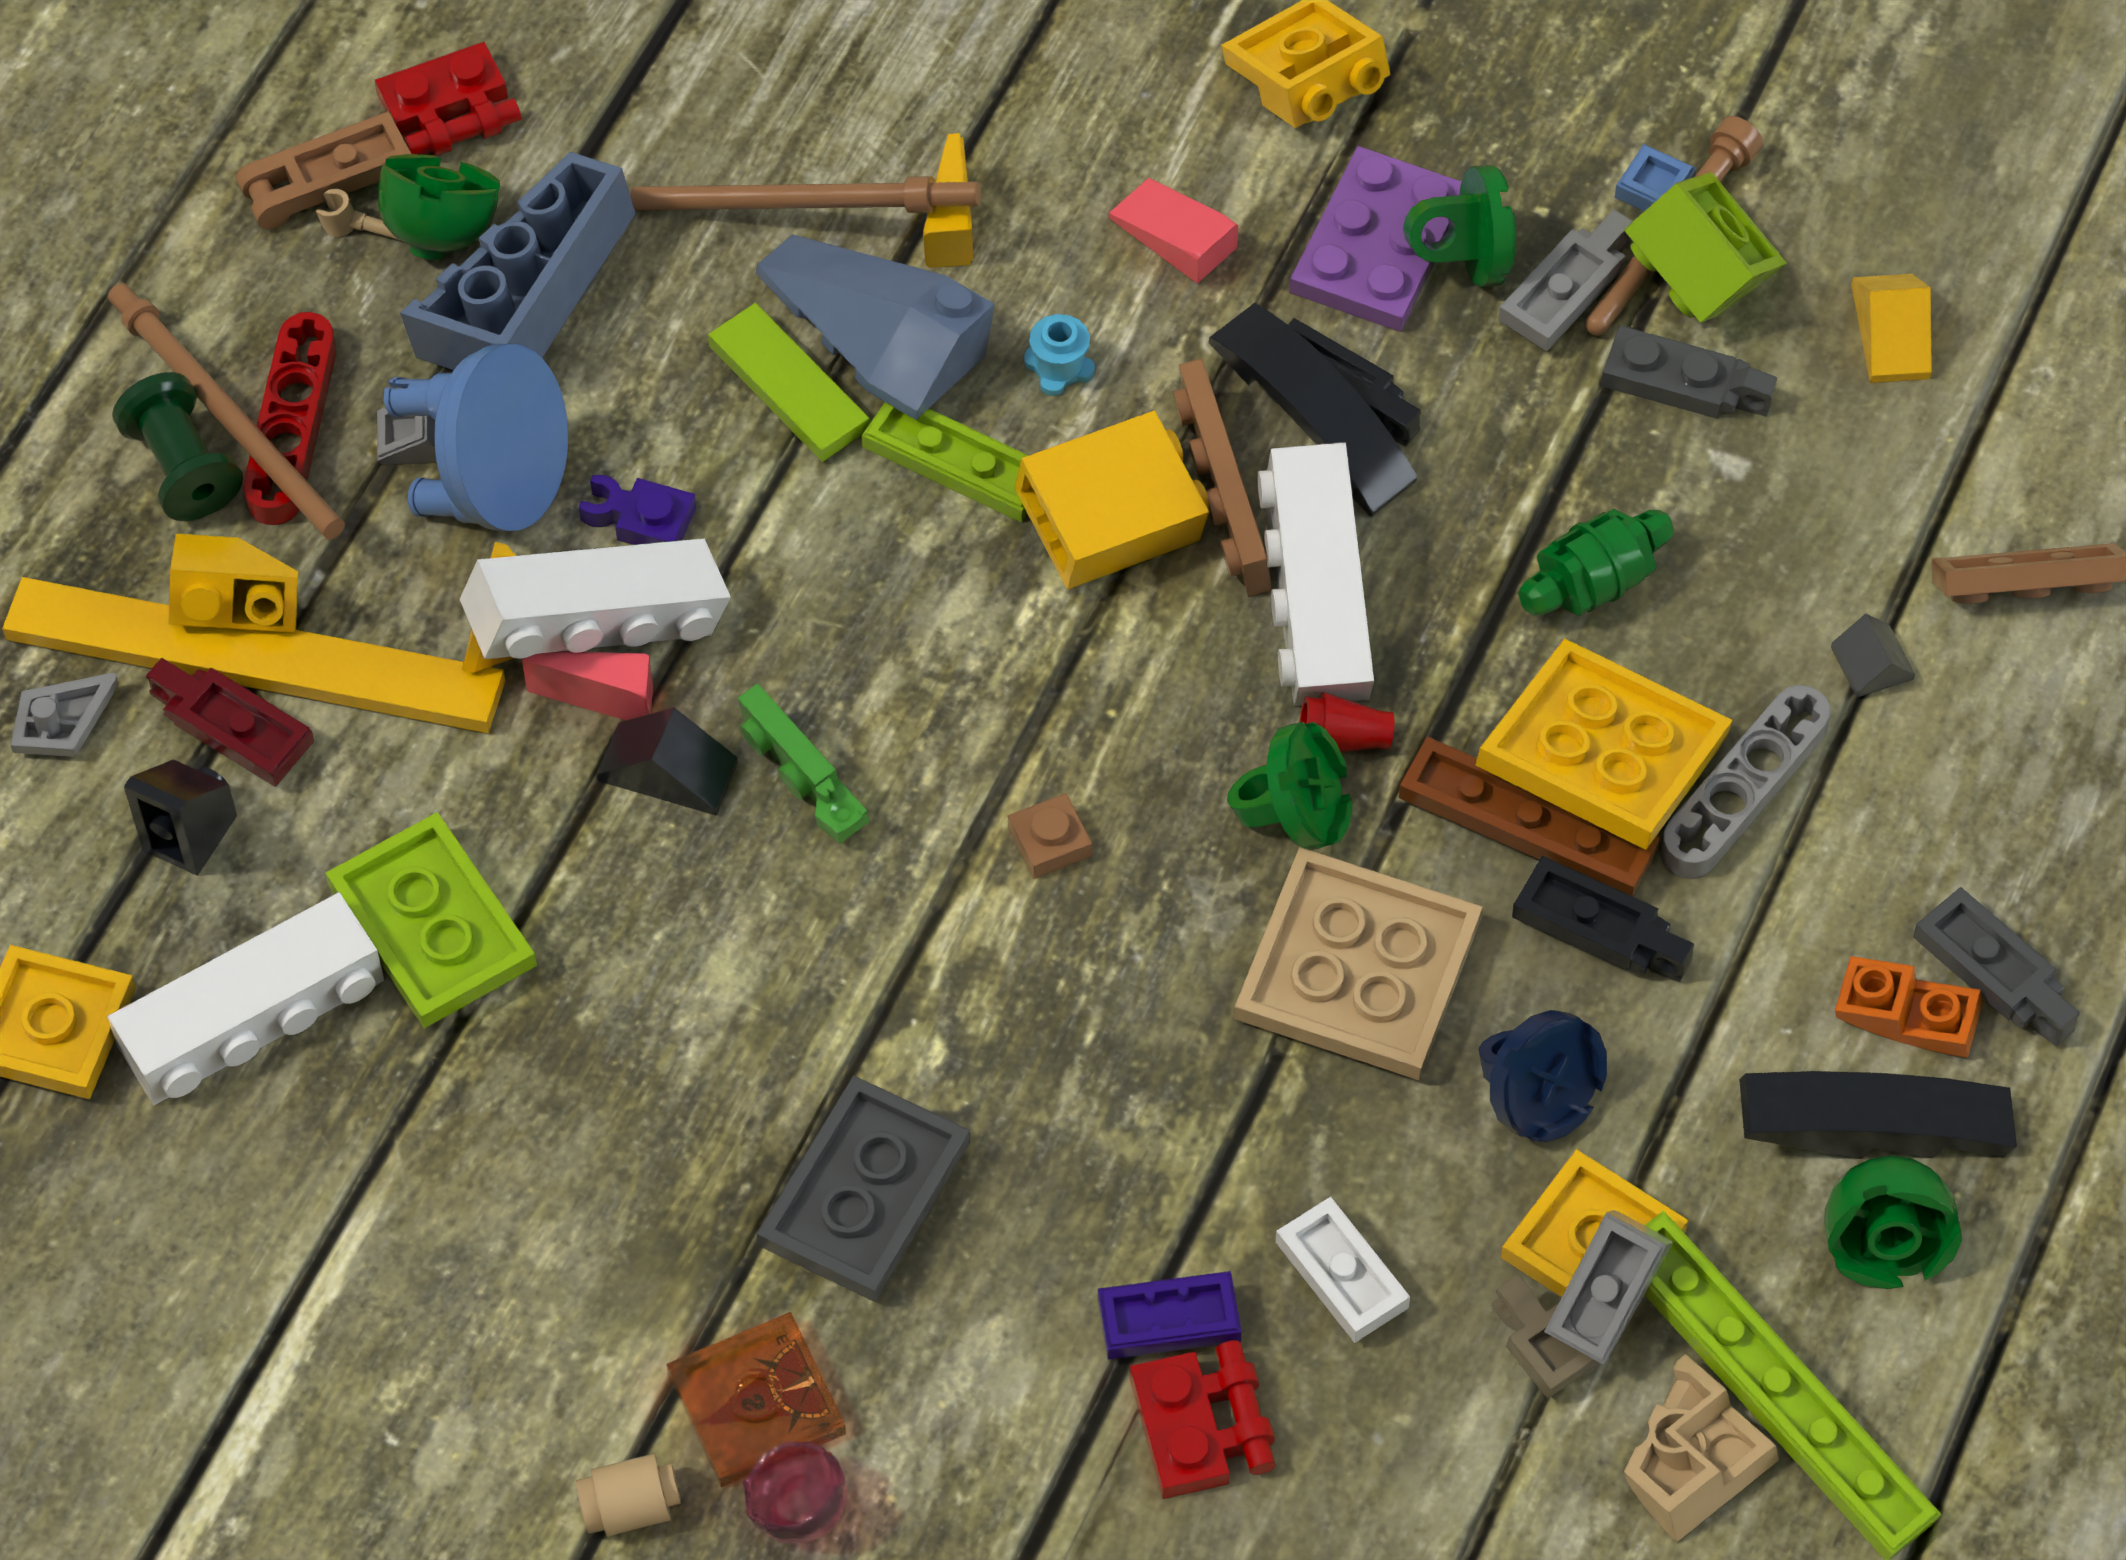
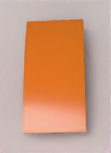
M1850 956L1836 1004L1835 1014L1837 1018L1897 1042L1943 1054L1968 1058L1983 1000L1980 989L1917 980L1915 968L1912 965Z

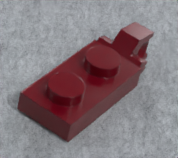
M161 658L146 675L151 688L149 690L150 695L166 705L163 708L164 715L173 721L174 725L274 787L280 783L314 743L313 732L308 726L212 667L207 672L197 669L191 676Z

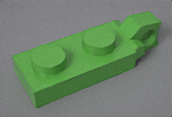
M758 683L738 697L744 723L739 726L741 734L758 755L763 756L769 752L781 765L778 773L795 797L801 800L808 795L816 804L815 818L819 828L841 844L845 839L870 822L867 810L838 779L836 769Z

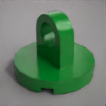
M1493 165L1470 166L1464 173L1459 195L1432 197L1420 201L1410 209L1405 217L1403 233L1405 241L1418 257L1425 261L1436 263L1464 261L1473 283L1480 287L1500 286L1506 281L1504 275H1509L1515 260L1516 221L1515 214L1512 213V207L1502 206L1500 192H1508L1507 188L1509 186L1501 170ZM1436 217H1446L1449 221L1446 235L1438 242H1423L1421 234L1426 223Z
M1298 722L1278 728L1270 741L1267 765L1257 767L1242 775L1232 785L1227 796L1228 804L1242 825L1250 828L1280 822L1284 831L1295 844L1308 850L1339 843L1349 827L1352 813V798L1350 793L1342 795L1340 778L1348 777L1345 760L1336 741L1325 728L1314 722L1307 724Z

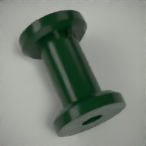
M164 372L146 377L129 387L117 400L113 408L112 417L117 429L125 438L147 442L166 477L160 486L158 501L165 514L176 521H194L219 511L232 501L242 486L243 473L233 457L223 453H210L192 423L190 415L197 402V393L190 380L180 373Z

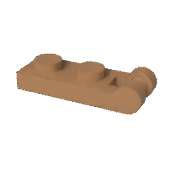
M387 111L251 162L238 171L236 181L243 195L253 200L251 211L259 226L263 229H274L288 221L291 214L326 202L323 194L329 189H340L350 193L379 182L382 164L385 165L388 157L411 154L391 114ZM288 180L290 183L276 190L273 189L275 184Z

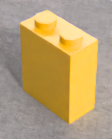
M1155 410L1021 458L1014 486L1067 590L1200 541L1208 514L1210 513L1208 495L1204 486L1199 480L1191 479L1183 464V451L1178 437L1173 430H1165Z

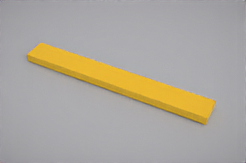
M21 577L2 627L5 639L8 641L147 668H153L163 658L191 676L197 669L207 672L212 667L245 687L488 734L506 682L503 669L489 667L476 673L462 670V661L296 630L293 633L168 625L169 605Z

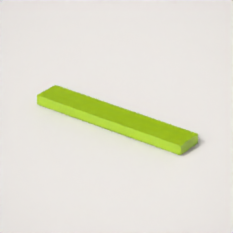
M1663 1210L1644 1225L1673 1242L1648 1287L1645 1297L1884 1560H1891L1933 1525L1941 1513Z

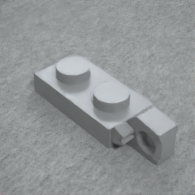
M1613 209L1592 233L1583 228L1578 232L1572 229L1500 306L1499 321L1547 352L1619 274L1620 269L1626 262V255L1622 254V251L1631 242V238L1624 229L1633 221Z

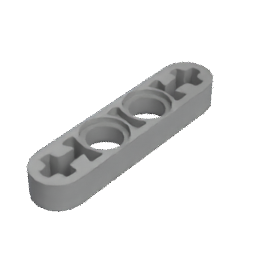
M1796 685L1788 687L1778 694L1672 817L1663 833L1660 854L1664 866L1671 873L1682 878L1694 879L1710 872L1820 744L1827 731L1830 719V705L1827 698L1819 690L1810 686ZM1803 710L1812 715L1811 720H1801L1792 730L1790 739L1784 735L1790 714L1797 716ZM1759 748L1768 749L1779 756L1782 764L1775 770L1761 771L1754 768L1746 756L1752 750ZM1731 791L1743 799L1745 808L1738 813L1724 814L1712 806L1710 798L1717 792ZM1702 822L1708 830L1703 836L1701 850L1692 848L1688 853L1679 849L1680 841L1686 844L1691 842L1700 832Z

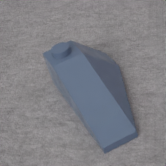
M793 234L757 264L756 274L796 317L806 318L811 321L822 333L821 343L832 355L841 353L855 368L854 378L866 391L915 420L986 356L995 304L946 275Z

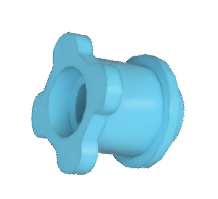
M1054 314L1044 317L1032 328L1029 340L1030 347L1024 354V365L1027 369L1037 374L1040 379V389L1046 395L1058 396L1063 393L1067 386L1076 382L1086 383L1093 379L1095 363L1092 359L1084 357L1089 350L1090 335L1087 327L1079 319L1070 315Z

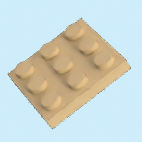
M1299 847L1235 1004L1234 1019L1420 1080L1480 924L1483 906Z

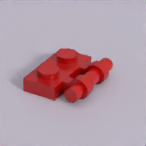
M485 42L375 79L376 92L385 112L389 111L402 136L409 134L404 136L403 139L411 154L424 155L431 152L433 156H439L452 151V144L481 135L484 139L502 133L501 127L522 120L518 104L514 98L494 104L508 99L507 88ZM460 116V117H458V118H455V119H452V120L443 122V121H445V120H448V119H451V118Z
M1227 1341L1216 1347L1215 1351L1220 1370L1211 1374L1202 1375L1196 1351L1130 1366L1129 1378L1162 1499L1228 1485L1230 1473L1226 1462L1227 1458L1245 1455L1249 1472L1252 1475L1270 1472L1276 1466L1270 1447L1275 1442L1269 1418L1262 1417L1255 1390L1260 1385L1255 1366L1251 1362H1246L1240 1341ZM1229 1400L1236 1424L1230 1428L1217 1430L1210 1404Z

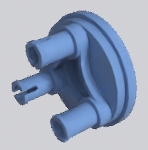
M493 344L467 356L456 366L452 373H438L431 379L394 377L388 381L391 387H401H385L384 390L385 408L392 417L431 416L435 420V454L441 480L416 478L411 483L408 491V504L413 515L420 517H455L461 523H477L484 528L496 531L522 530L534 524L544 515L552 504L564 475L568 452V423L565 403L559 384L552 370L541 356L523 345Z

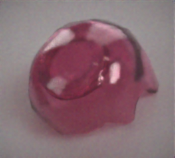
M812 1442L781 1443L763 1453L749 1476L743 1480L747 1509L745 1510L746 1515L759 1530L780 1543L808 1544L827 1535L841 1520L847 1503L848 1487L842 1465L832 1452L826 1451L825 1448Z

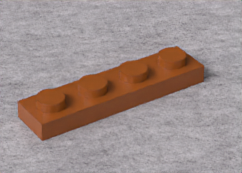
M1428 736L1426 737L1400 784L1399 799L1540 860L1542 856L1547 857L1632 897L1634 896L1658 850L1660 837L1656 836L1645 850L1475 766L1476 757Z

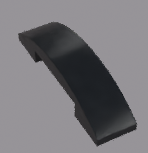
M1253 303L1209 337L1208 343L1249 386L1256 380L1316 445L1346 443L1352 498L1370 517L1416 482L1418 477L1406 456L1370 406L1313 345L1283 320L1260 305Z

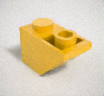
M176 533L170 566L168 625L295 633L299 571L238 537Z

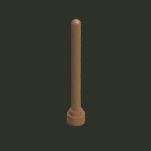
M1728 116L1724 118L1710 137V157L1696 176L1712 172L1721 182L1729 171H1735L1739 167L1748 166L1763 146V139L1759 131L1751 123L1740 117ZM1633 256L1586 318L1585 327L1590 334L1595 336L1603 335L1652 271L1645 268L1635 256Z

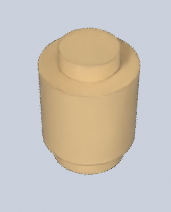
M655 1453L591 1469V1477L576 1480L578 1498L588 1534L605 1530L608 1537L671 1521L669 1507L681 1504L672 1463L659 1466Z

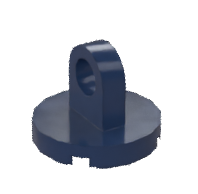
M1549 1010L1530 1016L1514 1030L1503 1031L1490 1036L1479 1047L1483 1077L1490 1083V1102L1498 1121L1513 1133L1533 1141L1546 1143L1567 1136L1581 1125L1594 1108L1588 1103L1592 1099L1595 1089L1602 1092L1607 1077V1051L1600 1033L1590 1024L1567 1012Z

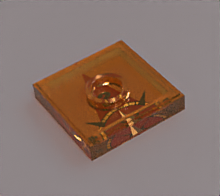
M791 1312L666 1364L671 1382L720 1487H724L846 1435L845 1423Z

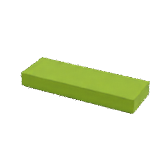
M756 302L708 334L709 347L821 462H824L862 436L870 424L869 417Z
M886 402L862 434V447L1021 523L1027 516V512L1014 486L1021 458L1029 455L932 409H927L915 420Z

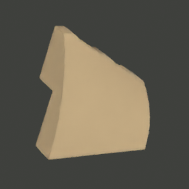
M1687 1354L1677 1360L1673 1368L1676 1379L1664 1405L1656 1404L1648 1420V1437L1641 1445L1635 1447L1624 1470L1626 1481L1640 1502L1676 1542L1681 1540L1779 1461L1776 1445L1730 1405L1727 1389Z

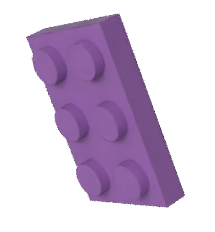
M1357 146L1290 278L1289 293L1401 332L1435 262H1428L1418 257L1405 241L1403 233L1405 217L1410 209L1422 200L1432 197L1459 195L1462 182ZM1436 217L1428 221L1422 230V241L1434 243L1441 240L1448 232V219L1446 217Z

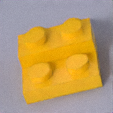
M1301 0L1221 45L1225 64L1257 85L1262 106L1294 128L1304 123L1320 122L1328 119L1338 104L1350 97L1360 94L1369 95L1376 92L1383 84L1384 79L1391 75L1383 36L1328 0Z

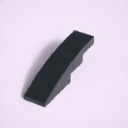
M1801 1071L1745 1073L1739 1079L1745 1139L1862 1159L1874 1148L1927 1158H1934L1944 1148L2004 1158L2017 1147L2011 1090L2009 1087L1949 1078L1870 1072Z

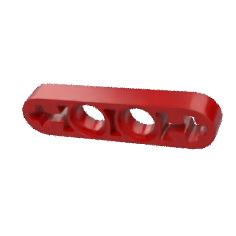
M300 312L290 316L282 324L278 333L257 422V427L269 440L281 433H291L301 438L300 444L294 450L282 454L306 481L310 472L336 358V342L333 328L328 319L314 312ZM307 337H316L317 340L312 341L309 345L307 354L308 364L301 362L298 345H304ZM293 383L307 384L313 389L311 395L300 402H288L279 396L286 386ZM249 456L243 482V492L251 517L259 523L266 525H280L290 521L298 514L299 509L283 491L277 492L274 500L267 501L263 499V496L270 494L273 480Z

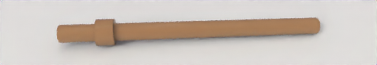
M932 176L907 177L905 183L632 187L630 196L635 211L905 207L908 213H933L936 207L980 206L982 190L979 182H935Z

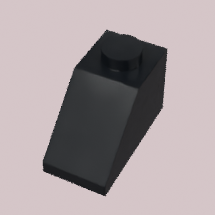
M173 759L130 776L124 785L142 850L197 876L237 817L229 784L219 773L205 766H197L194 769Z

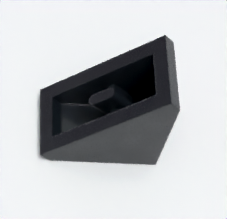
M673 707L618 723L596 777L599 782L716 816L737 768L738 757Z

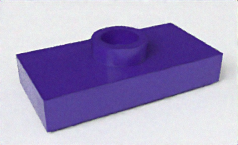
M1231 1271L1098 1289L1097 1299L1107 1360L1214 1346L1233 1340L1241 1342L1242 1330Z

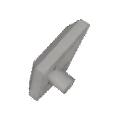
M108 673L22 691L10 745L12 752L76 757L119 685L117 675L115 673Z

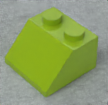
M1712 172L1677 182L1624 229L1633 241L1630 247L1637 260L1652 272L1657 270L1671 287L1669 296L1675 306L1687 317L1693 318L1695 316L1700 323L1719 316L1787 264Z

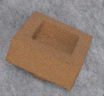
M1067 793L1008 815V829L1033 879L1092 857V842Z

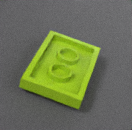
M438 812L325 872L329 888L334 895L340 892L376 947L380 964L424 1029L537 966L534 951Z

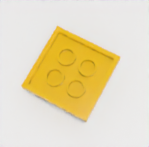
M1564 638L1482 744L1475 766L1646 850L1725 742L1733 720Z

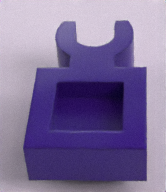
M592 475L590 484L592 495L605 498L607 501L602 504L581 501L579 504L580 520L592 527H606L615 523L617 540L632 545L682 541L696 510L694 493L640 478L636 479L630 492L622 490L613 478L606 475Z

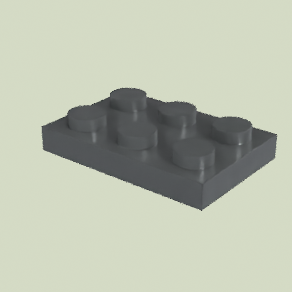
M853 1075L757 1233L758 1246L876 1302L970 1144V1130Z

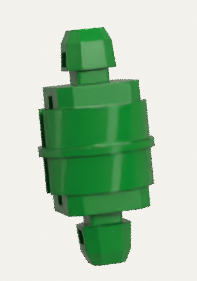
M1612 509L1607 513L1602 512L1585 523L1579 522L1569 529L1568 533L1548 544V547L1538 552L1536 558L1540 571L1526 580L1519 589L1518 596L1521 606L1532 615H1545L1562 607L1577 616H1581L1586 612L1590 613L1607 602H1615L1624 596L1626 591L1654 573L1657 567L1653 553L1667 544L1674 534L1671 518L1667 513L1660 510H1647L1631 517L1616 509Z

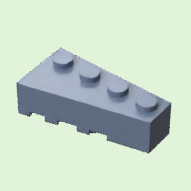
M569 152L517 202L520 209L506 223L499 226L493 224L478 238L481 247L460 266L452 263L436 278L438 287L422 302L414 299L400 312L416 358L454 370L467 356L493 344L523 345L543 357L636 214L623 169Z

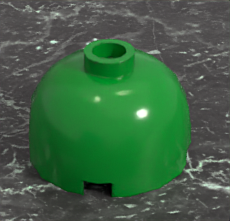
M403 154L390 156L386 159L385 165L382 164L380 172L378 208L383 224L398 240L410 245V253L424 259L441 260L445 258L446 252L461 251L478 242V238L491 227L497 209L500 180L490 172L464 162L460 163L459 172L440 167L441 157L431 155Z
M1898 1156L1873 1158L1850 1168L1836 1182L1825 1207L1824 1225L1828 1250L1834 1257L1836 1268L1843 1276L1863 1286L1884 1289L1903 1287L1902 1280L1898 1276H1913L1922 1271L1925 1281L1938 1275L1955 1259L1962 1242L1957 1205L1951 1190L1935 1171L1912 1158Z

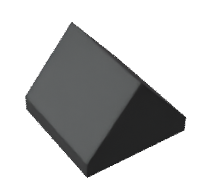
M1865 613L1832 642L1831 649L1856 697L1914 680L1915 673L1890 625Z

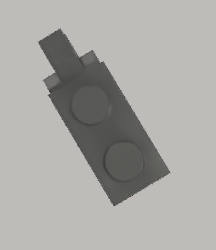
M1619 325L1602 373L1601 387L1718 419L1720 412L1735 413L1736 408L1767 417L1775 394L1777 377L1751 368L1749 363L1741 359L1736 360V357Z
M1962 887L1958 888L1916 924L1913 938L1969 987L1980 989L1982 998L2008 1021L2011 1019L2020 1028H2024L2030 1023L2033 1030L2056 1047L2075 1031V1025L2080 1012L2061 997L2064 987L2055 978L2057 969Z

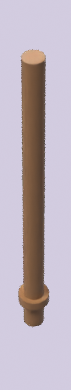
M125 283L115 285L109 291L108 300L122 314L123 326L132 335H141L173 372L180 373L190 380L197 393V398L326 539H334L339 536L344 530L345 522L159 320V311L148 299H140Z

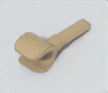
M329 189L324 192L325 201L333 212L316 210L322 227L329 235L342 237L357 229L397 239L387 229L381 219L355 211L345 191Z

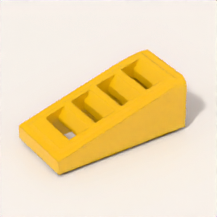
M960 133L948 134L935 182H968L963 137H960ZM970 206L936 207L933 213H927L923 230L925 265L927 267L971 265V261H974Z

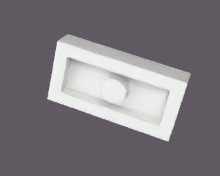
M1331 1197L1276 1231L1275 1243L1354 1343L1409 1308V1294Z

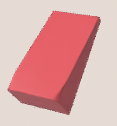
M1151 178L1145 180L1109 212L1110 220L1197 284L1237 249L1238 224L1224 214Z
M559 651L534 654L530 657L522 658L527 692L626 721L651 714L653 681L650 657L647 654Z

